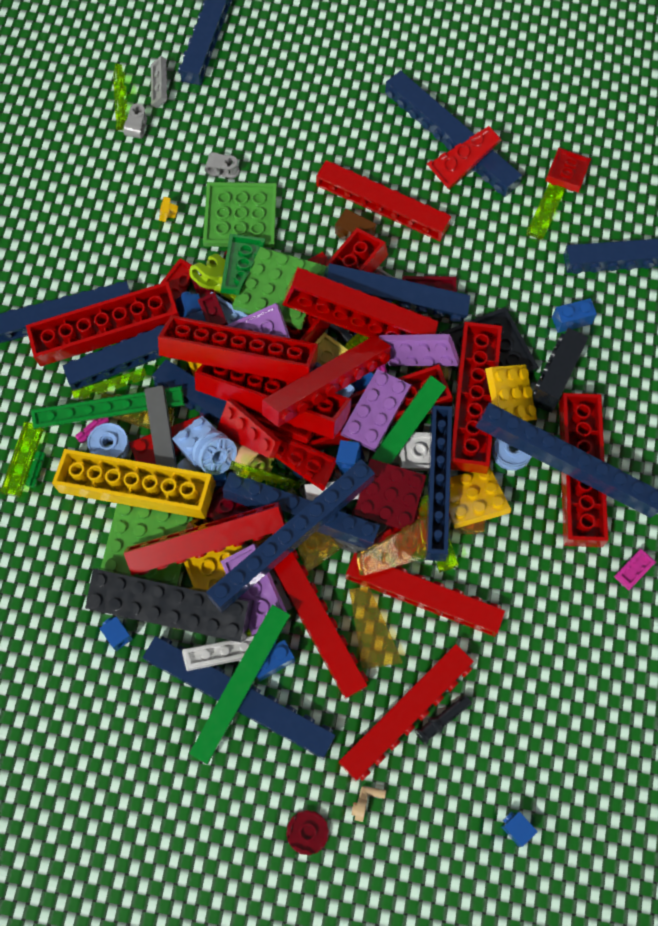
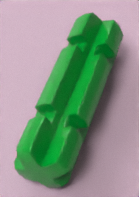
M35 452L34 461H32L28 473L29 477L25 482L27 487L35 488L37 486V479L40 477L43 467L42 462L46 458L44 452Z

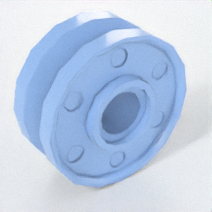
M103 423L96 426L90 432L87 439V446L92 454L125 459L130 451L129 440L124 429L113 423ZM107 443H113L111 446L105 447Z
M213 430L206 432L196 441L192 451L193 459L204 472L218 475L228 470L235 462L237 447L224 433Z
M496 438L492 447V456L501 468L516 471L524 468L529 463L532 456L518 449L517 452H512L509 450L511 445Z

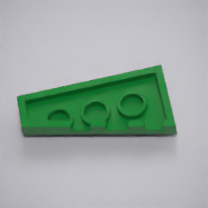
M237 234L229 235L221 293L240 294L260 247L265 245V238Z

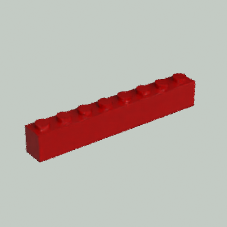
M326 160L316 175V186L441 242L450 226L451 216L446 212L432 208L428 204H423L413 197L405 196L397 190L385 187L381 183H376L366 176L358 175L352 170L345 169L334 162Z
M372 336L262 400V415L277 427L289 422L314 405H318L321 401L346 388L366 374L373 372L381 365L386 364L390 359L391 346L377 336Z
M278 501L129 546L123 554L131 575L138 574L140 576L147 574L154 568H157V570L164 569L174 562L176 564L184 563L188 558L194 556L195 558H201L211 551L215 553L221 552L231 545L238 547L251 539L253 541L261 540L264 538V535H273L286 524Z
M294 550L277 564L273 571L279 578L284 591L346 700L367 688L366 682H368V678L363 670H358L356 666L358 661L354 653L349 654L346 648L348 643L343 634L339 636L336 630L338 628L336 621L333 617L329 618L326 613L328 610L326 603L323 599L319 600L316 593H318V590L313 582L310 583L306 576L309 574L304 565H299L297 561L299 556L296 550Z
M354 552L345 579L493 637L498 634L505 614V610H502L501 606L495 603H490L489 605L482 602L483 600L477 596L469 597L463 595L464 592L459 589L453 588L451 590L445 588V585L440 582L434 581L432 583L427 581L422 575L409 574L404 568H393L388 566L389 564L386 561H375L370 559V556L360 552L357 554Z
M455 644L338 762L340 766L355 782L358 779L363 781L371 773L369 768L374 763L378 766L386 758L384 753L389 748L393 751L401 743L398 739L403 734L408 736L415 728L413 724L418 719L422 721L430 713L427 709L432 704L437 706L444 699L442 694L447 689L451 692L459 684L456 680L461 675L465 678L472 671L471 665L474 661Z

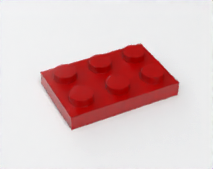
M558 147L545 181L579 193L591 158Z

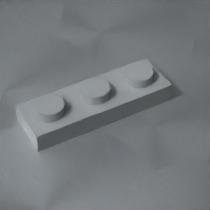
M162 56L151 64V106L155 108L167 100L166 58Z

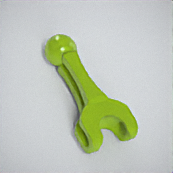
M219 254L209 256L206 263L207 266L202 263H196L190 267V277L199 286L213 289L234 302L237 295L221 293L225 259Z

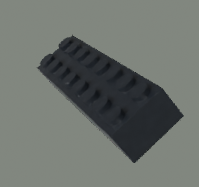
M93 568L85 608L226 640L243 642L247 638L254 600L239 597L221 613L209 600L206 593L207 590L105 568Z

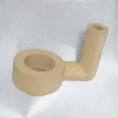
M363 786L360 790L358 803L354 802L351 815L355 816V821H364L368 796L385 799L386 790Z

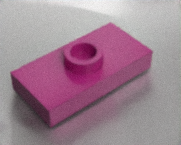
M640 549L614 578L629 591L656 561Z

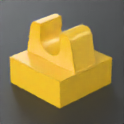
M163 197L159 221L166 222L167 218H176L178 206L170 203L171 198Z

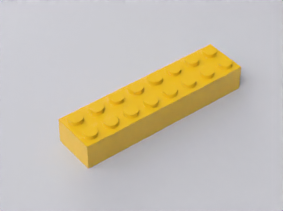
M64 449L52 482L58 492L201 519H206L216 486L212 474Z

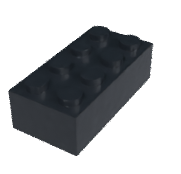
M570 328L567 329L565 334L561 333L534 388L532 395L534 397V406L550 413L553 412L589 338L588 336Z

